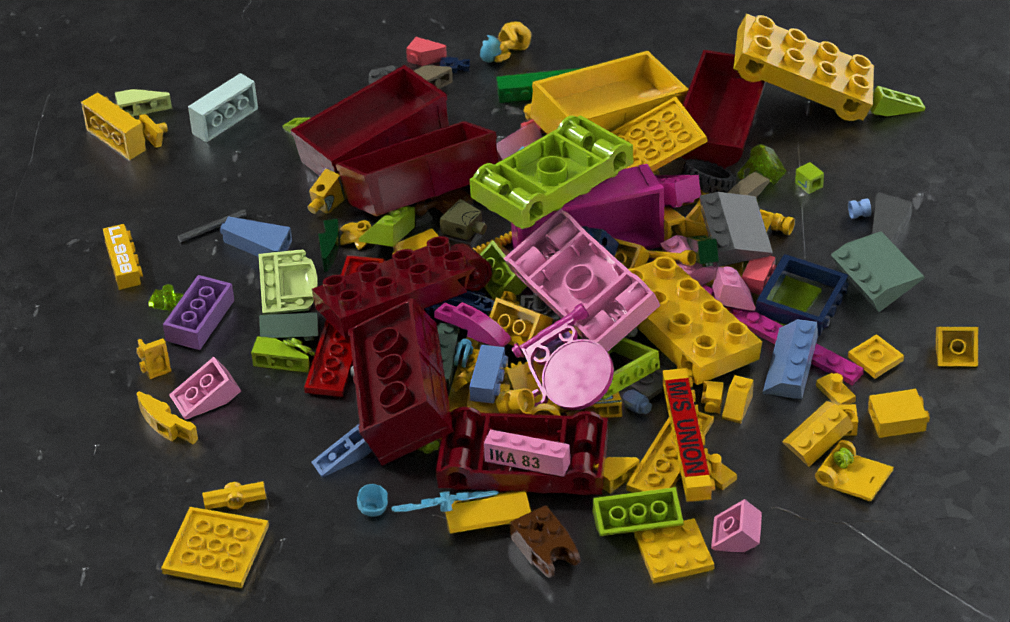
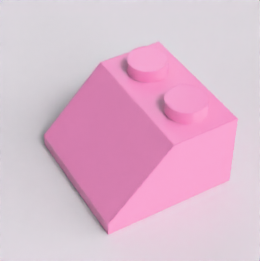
M718 267L712 286L716 300L720 301L723 306L755 311L756 307L750 289L737 270L732 267Z
M744 499L714 517L711 548L715 551L742 553L755 548L760 544L762 512Z

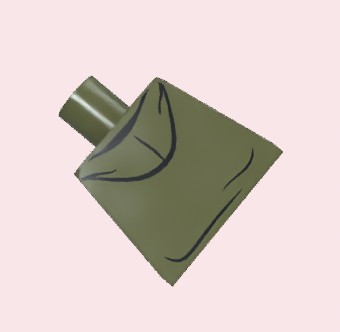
M461 199L440 218L441 233L468 240L475 233L484 235L487 230V225L482 223L481 211Z

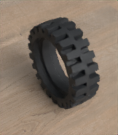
M687 159L681 175H699L700 190L709 194L715 192L728 193L736 182V176L733 172H729L730 170L724 169L723 166H718L716 163L712 164L710 161L705 162L702 159Z

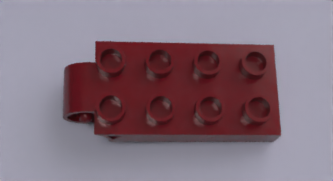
M438 236L429 239L426 243L427 246L420 249L396 251L392 255L393 259L385 262L364 263L358 267V272L345 277L343 275L329 276L323 280V285L312 288V294L316 309L346 339L349 337V328L408 299L413 298L424 309L464 294L467 290H480L490 281L492 267L485 258L468 244L460 243L450 246L447 237Z

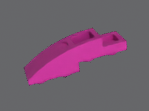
M463 302L457 307L444 303L435 310L434 318L468 330L467 337L478 342L504 347L511 341L509 334L497 322L480 310Z

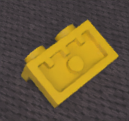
M163 338L148 344H144L142 339L137 340L139 347L136 348V351L142 362H139L142 373H146L149 379L172 372L166 342Z

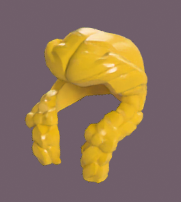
M517 21L504 24L498 35L502 53L495 56L494 60L496 62L506 61L511 55L508 49L526 50L531 43L532 34L529 29Z

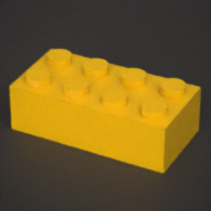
M96 93L81 102L86 129L128 160L146 151V140L140 120H136L128 112L122 110L117 104L112 103L100 93Z

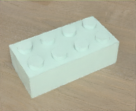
M240 73L189 105L192 134L208 142L256 111L258 104L255 82Z

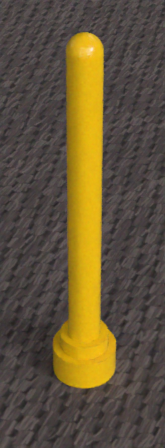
M647 250L650 253L649 258L656 259L669 256L673 260L680 261L684 265L689 266L694 265L697 261L696 252L693 250H684L681 253Z

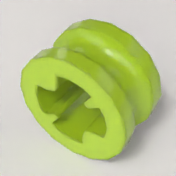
M841 448L833 455L836 464L843 469L854 462L852 453L846 448Z

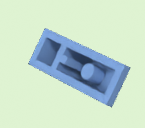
M358 424L315 458L312 464L321 477H325L363 459L372 452V449L360 435Z

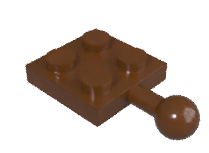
M457 188L425 199L426 203L417 202L413 207H415V214L417 216H424L427 210L434 207L445 214L459 199L470 205L473 204L474 199L461 188Z

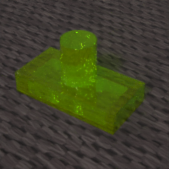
M166 284L162 287V290L155 289L149 300V307L173 311L184 294L175 293L173 286Z

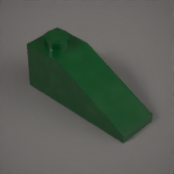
M707 235L686 237L690 250L696 252V263L702 264V267L713 266V262H719L717 239Z

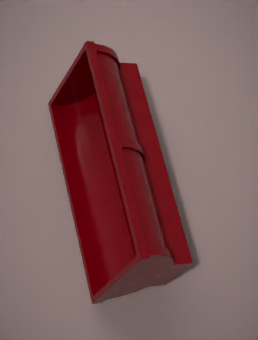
M703 50L683 107L706 135L708 142L680 156L685 160L702 159L705 162L710 161L712 164L716 163L718 166H723L724 169H727L728 166L737 163L742 156L766 82L763 80L751 82L743 79L738 70L734 69L735 54Z

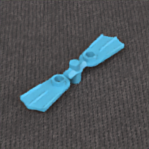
M481 490L471 493H456V495H449V491L440 492V497L423 499L421 504L411 503L393 506L392 511H412L436 505L440 506L441 512L452 511V504L455 501L498 495V492L494 490L483 492Z

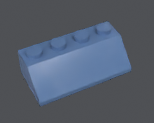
M797 319L779 328L763 394L796 399L803 398L818 338L817 322Z

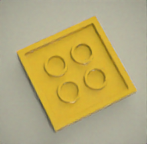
M695 518L683 521L684 524L680 526L635 532V540L653 584L714 570V562Z

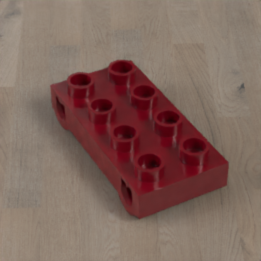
M466 406L450 411L453 432L443 436L441 439L436 468L438 488L495 490L498 492L525 491L540 494L602 495L608 443V417H601L599 414L590 411L578 412L573 416L481 413L472 407ZM495 430L569 444L570 464L564 477L486 462L484 441L489 431ZM597 464H599V465H598V471L595 470V466H596Z

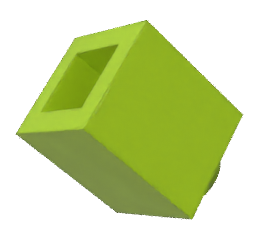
M811 162L796 169L795 183L808 194L823 187L824 173Z

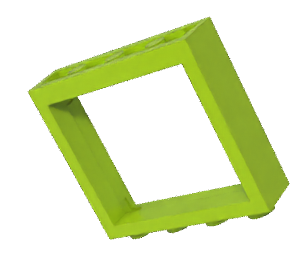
M625 337L608 351V354L615 352L634 361L614 371L608 392L601 399H607L660 369L659 351Z

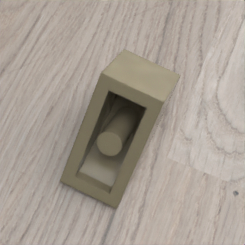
M425 65L414 70V72L438 89L453 82L452 68Z

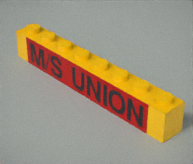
M686 368L663 370L662 385L686 501L711 500L712 491H715L714 478L710 479L712 469L711 464L707 463L708 449L703 447L705 446L704 433H700L702 431L701 419H697L699 409L698 404H694L696 396L695 390H691L693 387L692 377L688 376Z

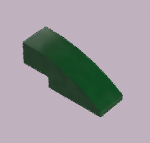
M338 219L324 220L325 233L318 234L324 272H328L339 251L340 234Z

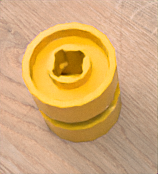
M528 388L502 391L497 397V408L500 413L529 414L535 406L534 395Z

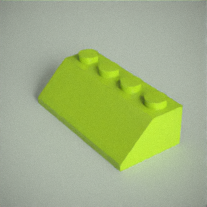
M676 487L593 498L595 525L600 536L684 524Z

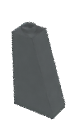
M877 192L872 234L882 231L895 245L911 218L913 202Z

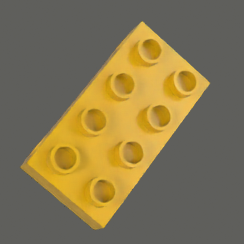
M749 14L745 15L737 31L734 69L738 70L743 79L751 82L763 80L833 108L838 116L844 120L854 121L860 119L863 121L873 106L874 65L871 64L868 58L859 54L850 56L840 52L836 45L827 41L818 43L808 39L801 30L795 28L786 30L776 26L773 20L766 16L759 15L754 17Z
M663 256L637 268L628 269L654 292L660 303V306L636 328L677 366V369L686 368L688 376L692 377V383L696 385L702 384L704 381H709L760 359L762 341L744 323L731 314L720 301L709 294L697 280L693 279L678 266L675 260L669 256Z

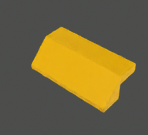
M508 491L493 496L455 501L452 504V511H446L445 514L448 531L456 533L509 524L510 521L530 513L531 510L525 491Z

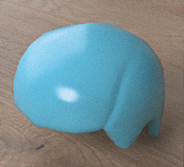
M487 35L489 40L483 41L480 56L483 61L490 63L495 61V56L500 55L502 50H500V40L492 35Z
M368 484L359 490L357 506L361 513L366 516L375 517L382 515L386 510L388 493L383 487L376 484Z

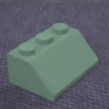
M320 313L259 315L260 337L284 338V340L303 337L304 341L315 340V336H320Z

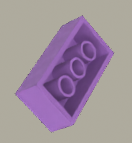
M198 275L163 323L165 340L200 350L234 302L232 284Z

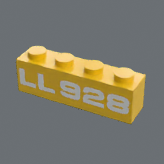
M125 224L103 228L106 247L119 290L141 285L140 277H143L141 266H137L139 265L137 254H133L136 251L134 242H130L132 241L130 230L126 231Z

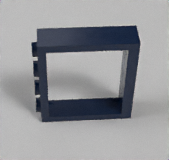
M784 254L758 297L755 311L785 325L797 319L817 322L818 336H820L824 328L828 329L830 317L834 318L837 305L840 306L842 303L843 294H847L850 283H847L848 274ZM787 273L835 288L819 317L772 301Z

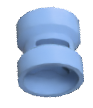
M868 198L861 199L859 202L856 200L849 201L848 210L851 219H856L859 216H871V204Z

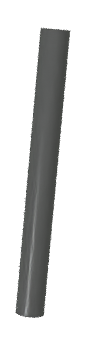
M245 210L229 215V217L241 219L246 217L247 213ZM228 216L179 235V242H184L221 227Z

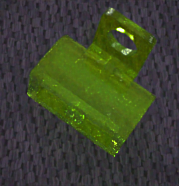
M757 145L751 150V158L739 170L738 176L741 180L744 179V172L749 168V175L754 172H760L762 176L770 180V183L776 185L787 171L773 149L765 145Z

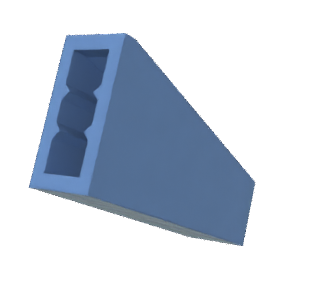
M228 216L220 229L225 243L259 257L258 254L287 251L292 242L291 228Z

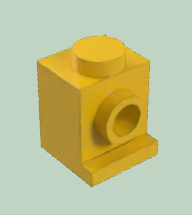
M703 382L701 403L705 404V412L721 413L724 382Z

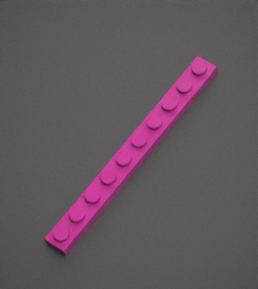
M703 285L702 287L715 298L713 289ZM724 306L740 322L744 323L752 333L773 344L776 343L779 328L783 327L782 325L753 310ZM816 343L811 362L812 365L829 374H841L843 381L852 386L864 374V368Z

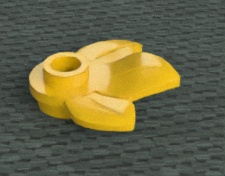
M362 220L357 223L350 222L340 228V231L343 233L340 237V245L343 246L354 242L358 250L364 248L367 243L359 242V238L372 227L370 222Z

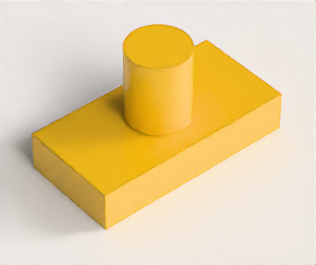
M146 114L139 115V120L143 125L144 137L155 148L161 147L163 133L168 131L166 123L155 124Z
M830 373L816 380V387L836 405L856 402V395L843 384V376L841 374Z
M708 453L707 463L711 464L712 469L710 479L714 478L715 485L724 490L737 480V474L721 463L722 458L719 454L710 455Z

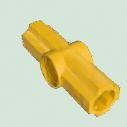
M263 481L246 485L231 482L225 485L224 489L202 493L204 506L207 510L225 506L230 509H239L246 502L266 499Z

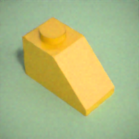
M734 375L728 389L722 419L742 423L753 397V379Z
M607 457L605 459L603 489L612 493L626 483L640 464V459L637 457ZM597 464V465L595 466V470H597V471H598V465H599V464Z

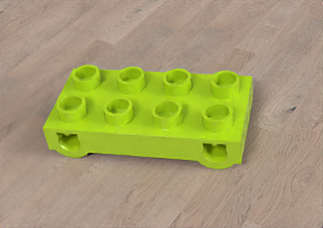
M571 115L562 120L556 130L497 164L486 163L476 171L474 177L470 178L471 198L486 206L490 211L512 222L516 227L521 229L529 228L537 220L552 211L560 210L564 204L579 195L587 194L594 186L606 179L617 176L618 172L633 164V144L581 115L578 117Z

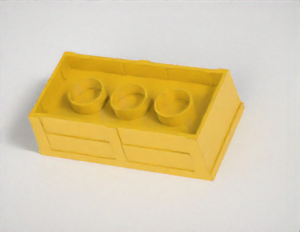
M644 51L533 82L530 117L547 134L556 130L562 120L571 115L576 117L581 115L612 132L675 96L683 105L689 89L649 51Z

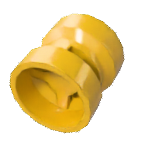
M776 213L771 222V230L776 232L782 231L783 234L790 235L795 225V218L789 216L786 218L782 214Z

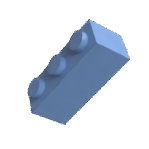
M481 345L469 386L470 401L494 403L495 397L499 396L501 388L499 383L504 380L503 369L504 367L507 368L508 365L505 347Z

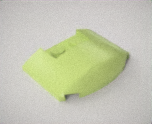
M304 250L258 254L263 315L309 311L314 302L312 288L317 287L318 284L313 261L305 256L306 252Z

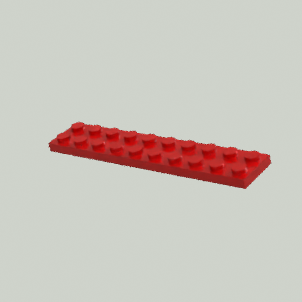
M347 255L341 275L345 277L358 272V267L364 263H382L384 259ZM327 320L313 358L304 391L311 394L343 397L349 380L350 370L353 366L350 337L345 339Z

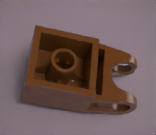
M547 505L510 521L511 539L530 564L535 565L545 576L550 578L555 575L554 561L565 560L574 566L580 564L579 552L574 542Z

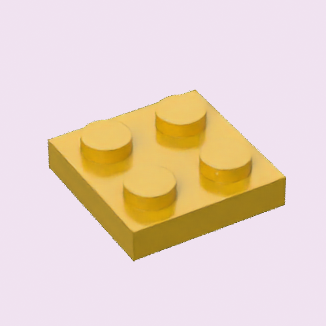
M877 334L848 352V358L864 368V371L873 378L879 377L904 361V355Z

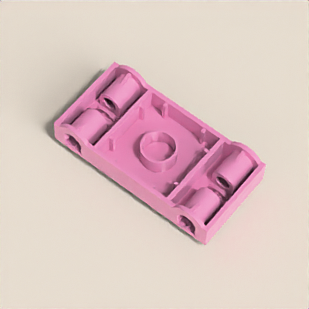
M562 209L556 212L503 258L510 270L561 319L570 314L575 309V306L582 303L589 317L584 320L575 321L576 324L573 327L582 339L597 342L607 352L660 306L654 292L637 275L631 273L588 234L570 214Z

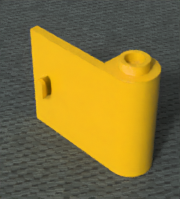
M534 360V369L542 383V373L545 365H539ZM528 363L506 370L512 390L528 388L531 392L536 389L541 392ZM542 392L536 396L535 403L542 400ZM548 398L547 404L555 406L560 414L569 411L558 407Z
M840 440L815 473V478L818 483L825 487L872 501L894 469L892 466L857 456L856 449L850 441ZM841 448L848 449L854 458V462L844 469L839 467L833 458L834 453L838 452Z

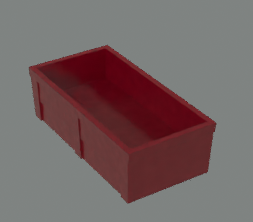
M403 65L292 128L290 131L294 137L303 164L319 176L325 169L340 175L335 163L447 127V94L406 65Z
M462 121L335 163L340 173L348 203L377 217L469 185L470 178L474 177V174L482 165L486 163L495 165L499 162L496 145L497 136L495 131Z
M413 298L348 329L354 368L353 381L356 386L360 422L359 433L382 465L453 432L437 323L431 319Z

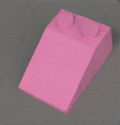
M213 357L170 393L169 396L182 416L187 420L227 404L241 392V389L228 370Z

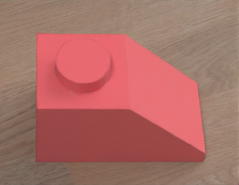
M415 37L406 48L407 62L420 66L441 62V57H447L446 45Z

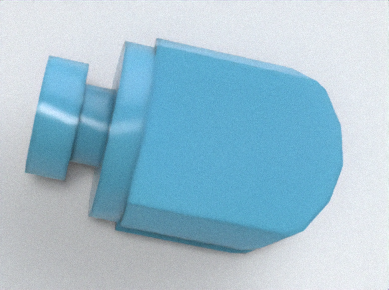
M462 339L461 342L457 343L454 359L455 366L459 365L461 355H463L461 367L466 368L469 355L473 352L470 340Z

